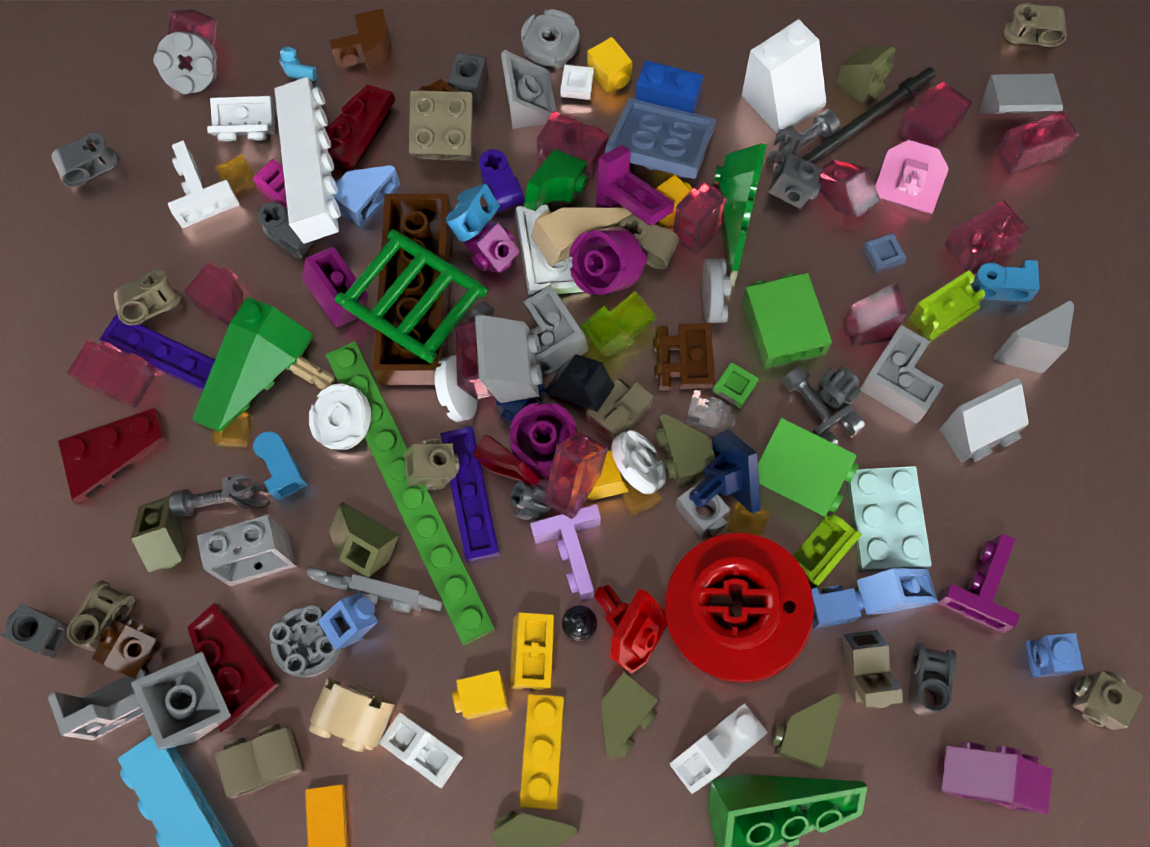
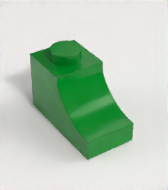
M554 149L527 182L524 207L536 211L542 205L553 201L571 203L578 193L582 194L587 187L589 177L585 174L588 162Z

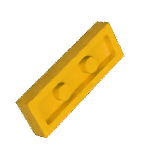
M528 694L520 808L557 810L564 697Z

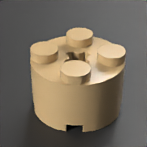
M328 677L311 715L309 731L325 738H330L331 734L343 738V746L358 752H363L364 748L373 750L374 747H378L395 703L393 701L386 702V697L352 683L347 688L340 686L341 680Z

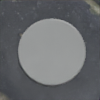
M706 258L702 271V309L706 323L727 322L728 307L727 303H724V296H730L731 279L730 276H726V259Z
M312 605L298 607L287 612L272 626L269 633L271 654L276 664L286 673L299 678H311L323 674L337 661L341 649L335 651L318 622L327 613L325 610Z

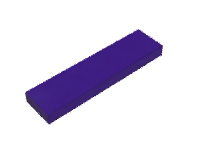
M117 313L99 339L103 344L202 391L215 362V359L141 324L127 325L119 319Z
M473 426L440 433L442 444L453 443L454 454H457L459 458V471L456 477L450 481L465 560L466 562L500 555L481 463L473 455L477 447Z

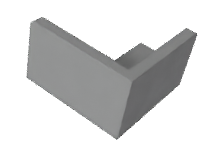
M551 285L523 301L527 311L538 326L531 330V332L536 333L539 339L540 352L535 354L536 364L540 365L542 371V378L559 369L575 354L582 355L589 350L584 333Z
M900 325L860 390L917 424L929 410L943 387L942 383L915 368L916 363L930 341Z
M140 669L135 679L126 675L83 698L59 692L47 695L61 736L95 740L144 715L131 682L147 676L146 671Z

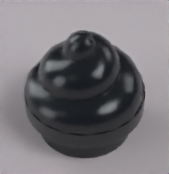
M582 605L573 606L565 612L562 619V628L570 639L584 641L595 633L597 619L590 608Z

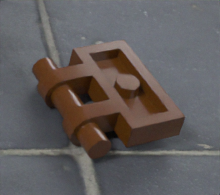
M711 323L678 324V336H669L667 326L656 327L653 350L657 352V365L654 367V377L658 379V389L662 391L670 390L671 378L680 377L681 389L714 388ZM679 350V363H670L669 351Z

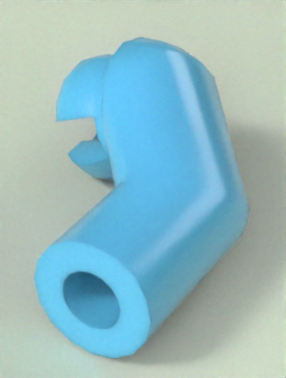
M283 47L280 50L281 57L279 62L287 76L294 79H302L308 76L310 81H316L317 68L315 66L301 64L298 57H296V50L292 47Z

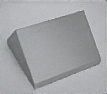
M504 50L501 56L512 129L555 123L558 117L549 70Z
M991 74L979 106L978 114L1063 111V102L1054 74Z
M1070 300L1016 330L993 358L998 363L1044 373L1068 349L1075 305Z
M203 652L131 682L158 750L196 742L231 717Z

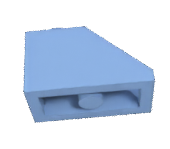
M389 165L347 171L340 179L335 181L338 193L334 194L341 214L362 228L384 204L385 194H393L400 186L396 169Z
M892 568L857 580L866 615L888 614L938 603L928 569Z

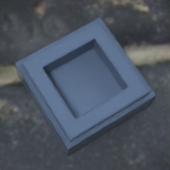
M894 233L867 241L862 247L876 274L902 265L907 260Z

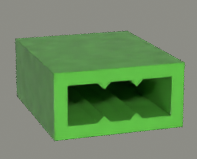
M790 273L784 275L779 280L770 282L760 280L746 287L742 303L764 369L827 354L832 340L808 273L801 275Z
M781 418L758 463L759 484L826 517L828 511L835 513L844 495L839 493V490L844 480L850 483L857 472L859 464L854 462L857 455Z

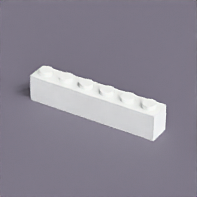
M308 76L274 88L289 225L304 244L339 232L337 218L341 217L339 206L334 197L338 190L331 175V171L334 170V164L328 153V148H331V142L325 131V126H328V120L322 109L325 99L321 89L314 87Z

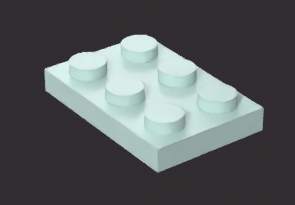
M916 466L857 469L850 483L847 482L853 529L858 530L862 534L855 543L859 572L886 571L892 568L928 569L931 567Z

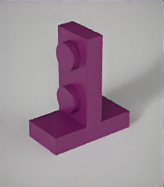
M620 145L599 157L596 208H615L621 205L652 226L673 213L674 202L629 172L631 150Z
M1002 533L992 541L988 540L980 553V559L983 560L980 572L976 571L973 574L968 585L969 591L951 584L941 591L938 604L1002 633L1016 628L1020 614L993 603L1016 539Z

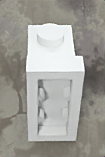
M184 141L172 145L176 155L172 162L179 176L184 175L186 179L181 184L187 196L169 202L168 205L171 213L182 228L240 205L227 179L206 188L194 157Z
M744 703L669 765L690 793L693 794L730 767L731 763L768 732Z

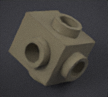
M427 439L421 441V444H413L404 453L407 486L425 485L426 490L443 489L446 487L445 484L454 479L459 471V458L457 454H454L453 443L441 444L440 439Z
M1101 671L1085 675L1079 680L1074 690V694L1077 697L1072 706L1083 712L1082 717L1088 722L1099 727L1106 726L1111 730H1118L1129 727L1143 695L1125 685L1126 681L1121 676L1110 671Z

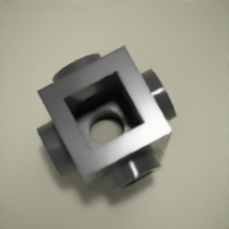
M789 152L775 170L768 193L801 209L808 199L814 200L819 193L822 184L818 181L822 169Z

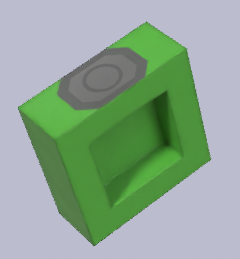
M731 362L714 386L713 392L741 409L758 384L759 378Z

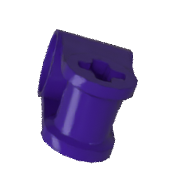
M494 149L484 152L479 160L482 171L481 177L483 184L488 186L500 205L496 214L525 203L522 188L518 179L514 176L506 156L501 151Z

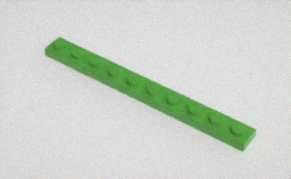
M353 341L325 354L339 384L359 389L368 399L371 407V423L365 439L462 644L465 646L495 631L428 490L425 489V485L407 486L404 453L408 449L356 342Z

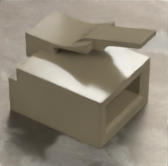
M616 379L613 383L615 385L614 389L599 411L596 412L589 409L586 412L587 421L612 442L622 432L633 430L651 410L654 396L637 382L630 387L622 379Z

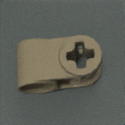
M1021 3L1015 8L1012 21L1008 22L1004 27V37L1014 44L1040 45L1043 47L1058 46L1067 37L1065 11L1060 6Z
M637 216L624 218L619 226L628 230L636 237L641 249L646 254V263L657 269L667 268L679 243L678 235L665 227H659L655 224L650 226Z
M155 269L116 289L114 302L118 317L123 323L138 325L161 312L174 308L179 304L181 294L178 290L171 287L167 281L168 275L163 269ZM136 303L132 306H126L127 304Z
M101 580L90 589L84 603L68 625L67 636L69 640L85 650L96 652L101 632L105 627L110 626L114 619L122 623L127 618L134 606V596L129 593L121 594L110 588V584L106 581ZM95 626L93 636L85 640L87 630Z

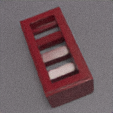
M484 435L473 452L474 458L491 473L531 485H537L540 481L537 475L522 460L491 436Z

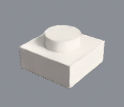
M564 65L561 97L590 100L594 68Z

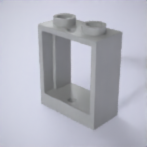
M268 514L197 535L203 569L229 586L297 567L290 535ZM262 563V568L256 570V564Z

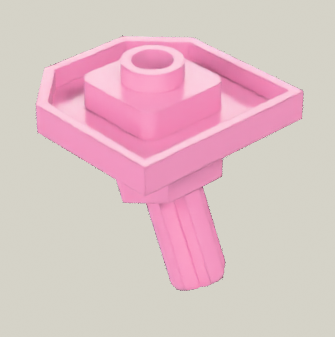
M907 140L889 149L876 181L872 197L932 215L949 169L940 150L911 140Z

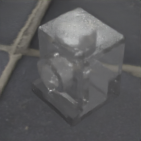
M694 390L685 424L709 436L711 439L728 429L732 432L737 414L730 412L732 406L725 405L724 401L713 397L699 398L701 391Z

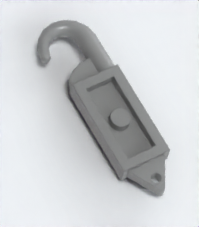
M309 567L307 569V576L321 584L355 594L361 592L362 596L370 599L374 605L377 604L378 600L391 603L389 608L408 614L411 609L421 611L422 608L440 611L443 602L423 596L417 590L352 574V577L326 572L316 567Z

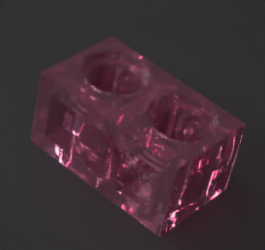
M1003 200L954 228L945 242V246L966 272L968 270L972 271L977 267L980 268L985 263H993L997 259L996 256L1003 252L1008 255L1019 248L1023 243L1021 238L1029 228L1010 205Z

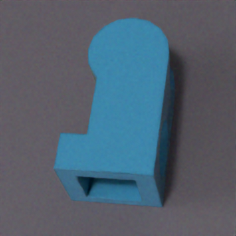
M482 184L462 191L457 197L459 202L455 206L456 208L446 216L445 220L460 242H464L481 232L500 208V205L488 186ZM481 196L485 198L488 206L481 207Z
M1024 260L1020 267H1002L992 262L985 263L977 271L971 287L975 292L984 289L985 297L983 299L1031 302L1040 290L1038 260Z
M268 431L257 436L253 449L255 454L267 465L272 478L264 481L269 493L279 501L306 487L307 483L292 453L280 436Z

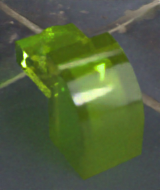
M635 291L611 312L603 306L579 327L597 350L607 357L615 355L635 342L633 338L656 320L657 317Z

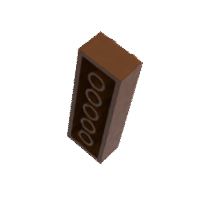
M385 194L381 249L389 241L387 239L389 232L394 229L450 263L452 230L445 220L446 216L452 211L449 195ZM399 248L379 273L377 302L414 258L413 255L402 248ZM426 264L382 318L398 327L441 273ZM449 285L409 334L423 344L426 343L448 315ZM375 329L372 371L379 385H435L434 374L436 367H440V359L446 357V339L435 352L437 353V358L430 364Z

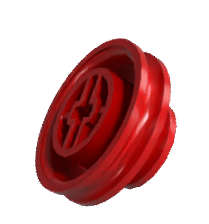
M728 533L703 541L681 559L668 583L665 598V615L673 641L692 664L708 675L720 680L734 683H751L777 675L798 658L805 648L812 631L814 603L811 587L804 570L786 549L759 535ZM728 577L735 578L724 581L723 588H715L717 584L727 579ZM744 577L756 583L759 589H751L748 582L744 580ZM742 594L747 604L764 605V608L742 607V616L735 617L729 607L710 606L709 603L735 604V595ZM790 601L796 605L794 612L787 613L784 611L783 607L786 602ZM717 621H725L731 629L723 627Z

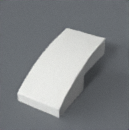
M399 712L379 743L440 788L444 786L463 758L401 712Z

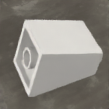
M799 19L750 50L741 95L777 134L780 131H786L789 126L794 127L826 105L819 39Z

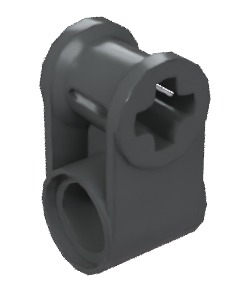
M98 133L86 134L66 146L57 148L51 157L63 184L68 187L83 185L88 180L112 170L118 163V154L112 148L107 147L106 140ZM100 156L106 163L101 162Z
M269 202L260 207L257 217L263 226L265 236L270 241L283 247L291 255L300 259L303 258L316 240L305 244L301 241L289 225L288 209L281 204Z
M923 643L915 645L911 660L912 675L909 704L916 714L929 717L945 710L950 705L957 660L955 650L948 649L946 652L926 648ZM924 689L930 690L935 695V707L925 702L923 698Z

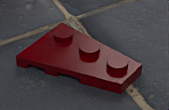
M367 84L342 107V113L334 121L328 122V126H325V131L331 142V148H328V153L332 158L333 164L351 170L354 169L396 100L392 91Z
M155 408L58 441L73 502L80 503L88 497L86 494L100 484L104 486L114 479L112 475L128 464H135L167 441L160 414Z
M213 603L188 625L187 629L195 654L203 652L231 715L229 719L219 725L220 732L226 733L273 692L280 683L221 605Z

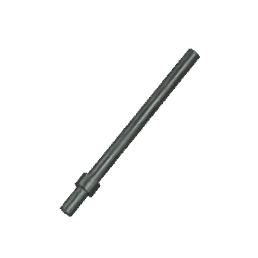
M928 67L914 78H907L899 84L896 91L801 158L814 164L904 99H910L919 93L920 87L936 77L935 70Z

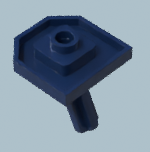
M729 429L723 431L712 439V447L716 458L704 468L705 479L689 493V499L694 502L696 507L701 508L718 493L726 496L731 494L753 514L761 510L757 452Z

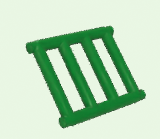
M392 229L387 236L389 241L346 293L340 292L337 294L335 302L419 358L432 364L437 358L436 350L477 298H484L488 294L489 289L404 234ZM399 248L413 255L412 261L372 310L357 301ZM426 264L440 272L441 274L398 327L382 318ZM451 281L467 289L425 344L409 335Z

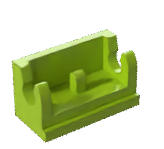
M970 270L920 301L911 313L909 319L927 340L932 341L981 308L979 304L985 297V291L981 289L975 292L972 289L971 284L974 282L975 276Z
M835 514L831 517L826 516L792 555L804 570L811 589L817 588L862 536L858 530L853 529Z

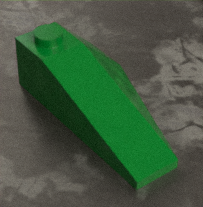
M760 143L726 154L723 166L717 165L713 184L719 185L717 205L726 259L727 276H730L731 285H735L767 144Z
M246 297L229 324L192 420L195 423L222 433L250 407V401L264 388L266 390L270 389L275 384L273 380L286 368L290 370L291 364H295L297 358L303 355L314 335L275 307Z
M754 774L714 779L711 781L708 810L715 846L777 847L786 843L787 847H793L799 844L798 837L815 829L824 833L862 816L868 786L864 781Z

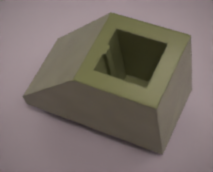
M892 46L861 47L841 65L836 84L861 105L871 96L876 98L886 86L884 80L894 66L891 62L896 49Z
M667 414L660 415L658 428L654 430L659 448L665 447L668 458L664 459V465L668 478H674L677 487L701 481L705 478L704 468L716 458L709 436Z
M344 502L339 504L329 531L339 561L367 578L389 562L399 534Z
M625 672L601 700L606 756L611 761L616 755L623 759L636 742L631 736L639 725L646 729L659 713L654 709L658 700Z

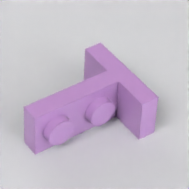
M597 504L530 523L535 544L562 537L561 540H557V545L562 561L568 559L572 572L566 573L571 593L578 592L581 601L594 598V589L576 532L601 525Z

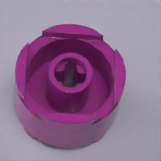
M621 226L596 229L580 234L574 240L569 253V257H572L573 266L570 268V273L574 282L582 291L592 295H605L630 288L639 279L642 269L647 262L646 254L641 249L636 237Z
M554 403L529 404L522 408L511 422L509 440L512 453L522 460L539 479H551L562 474L572 465L578 451V438L575 421L566 409ZM540 438L544 441L550 438V441L547 443H538V439Z

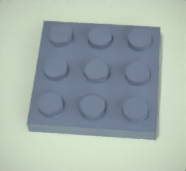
M629 98L606 145L605 154L623 145L631 150L630 163L645 166L650 170H661L673 173L679 177L696 179L713 135L717 119Z

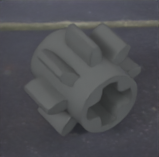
M844 367L839 368L837 372L829 368L818 383V386L822 388L819 392L820 397L833 408H839L842 404L845 406L852 405L861 393V390L857 388L860 383L858 377Z
M540 480L537 485L518 482L513 487L510 503L518 508L515 514L517 517L526 520H539V516H544L548 513L553 498L551 492L545 490L547 482Z

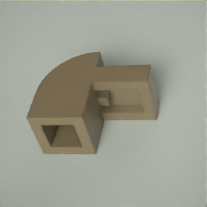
M873 630L843 634L845 667L850 690L855 702H863L866 707L885 708L890 704L903 703L902 688L890 672L889 645L880 632Z

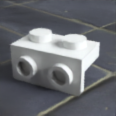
M273 97L210 98L212 126H207L209 134L218 137V141H236V136H248V140H266V135H276Z

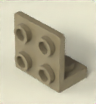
M451 91L410 92L409 154L415 160L475 161V148L472 145V93Z

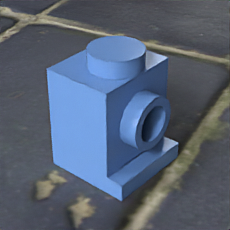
M835 585L823 588L821 590L822 594L819 595L818 588L811 589L814 603L813 629L851 623L861 617L860 611H863L864 606L859 590H854V588L843 590L842 585Z
M360 592L340 599L318 622L333 648L337 651L361 641L364 635L378 623V620L374 616L375 606L373 602L363 597ZM342 620L348 631L343 634L336 621Z
M1076 633L1046 635L1034 641L1024 642L1031 678L1068 675L1084 670Z

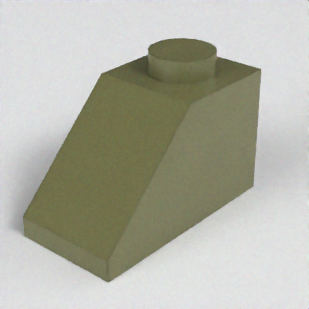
M170 496L141 505L138 509L131 540L148 573L158 569H170L183 560L185 542L179 518H176L170 509Z
M835 693L784 719L783 724L778 723L772 738V744L777 746L775 755L814 769L824 768L843 695Z
M514 810L494 822L497 829L492 831L490 835L497 847H557L577 834L578 830L574 825L522 812L516 816Z

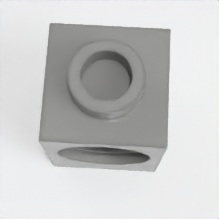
M705 478L677 498L675 506L700 538L707 533L714 536L728 524L725 519H727L731 510L717 494L710 502L705 504L713 510V516L705 518L696 512V506L689 499V493Z

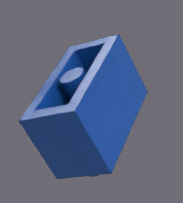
M645 60L636 84V99L695 114L701 97L704 75Z

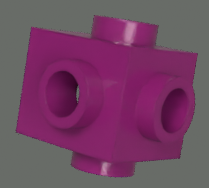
M489 221L479 234L463 242L473 255L471 257L473 263L482 271L487 270L497 273L505 271L513 264V258L520 252L514 244L515 238L512 233L506 228L501 227L498 222Z

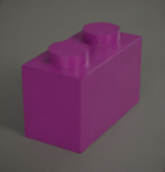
M331 247L305 259L302 281L334 326L338 328L357 319L358 317L335 302L337 294L340 292L345 294L357 279L336 249ZM364 291L357 299L365 307L369 297L368 293Z

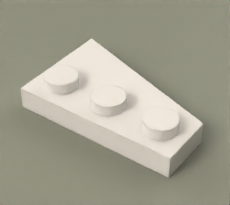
M542 205L536 211L524 206L516 207L515 216L528 296H533L550 285L557 294L584 292L576 285L571 276L570 268L573 267L572 257L550 266L531 238L535 220L542 213L550 211L548 206Z

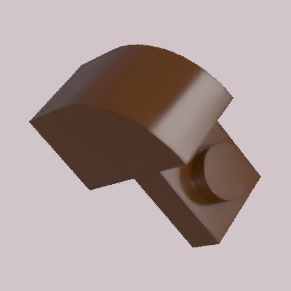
M383 8L354 14L358 34L329 40L338 68L366 62L368 71L380 67L388 59L392 43Z

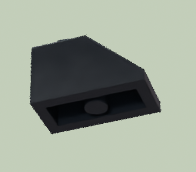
M575 354L560 367L546 387L545 392L548 395L598 412L615 385L602 362Z

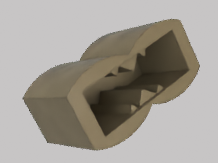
M275 724L259 730V737L246 742L243 737L223 745L224 750L215 754L226 798L234 799L303 772L291 729L281 728L280 724Z

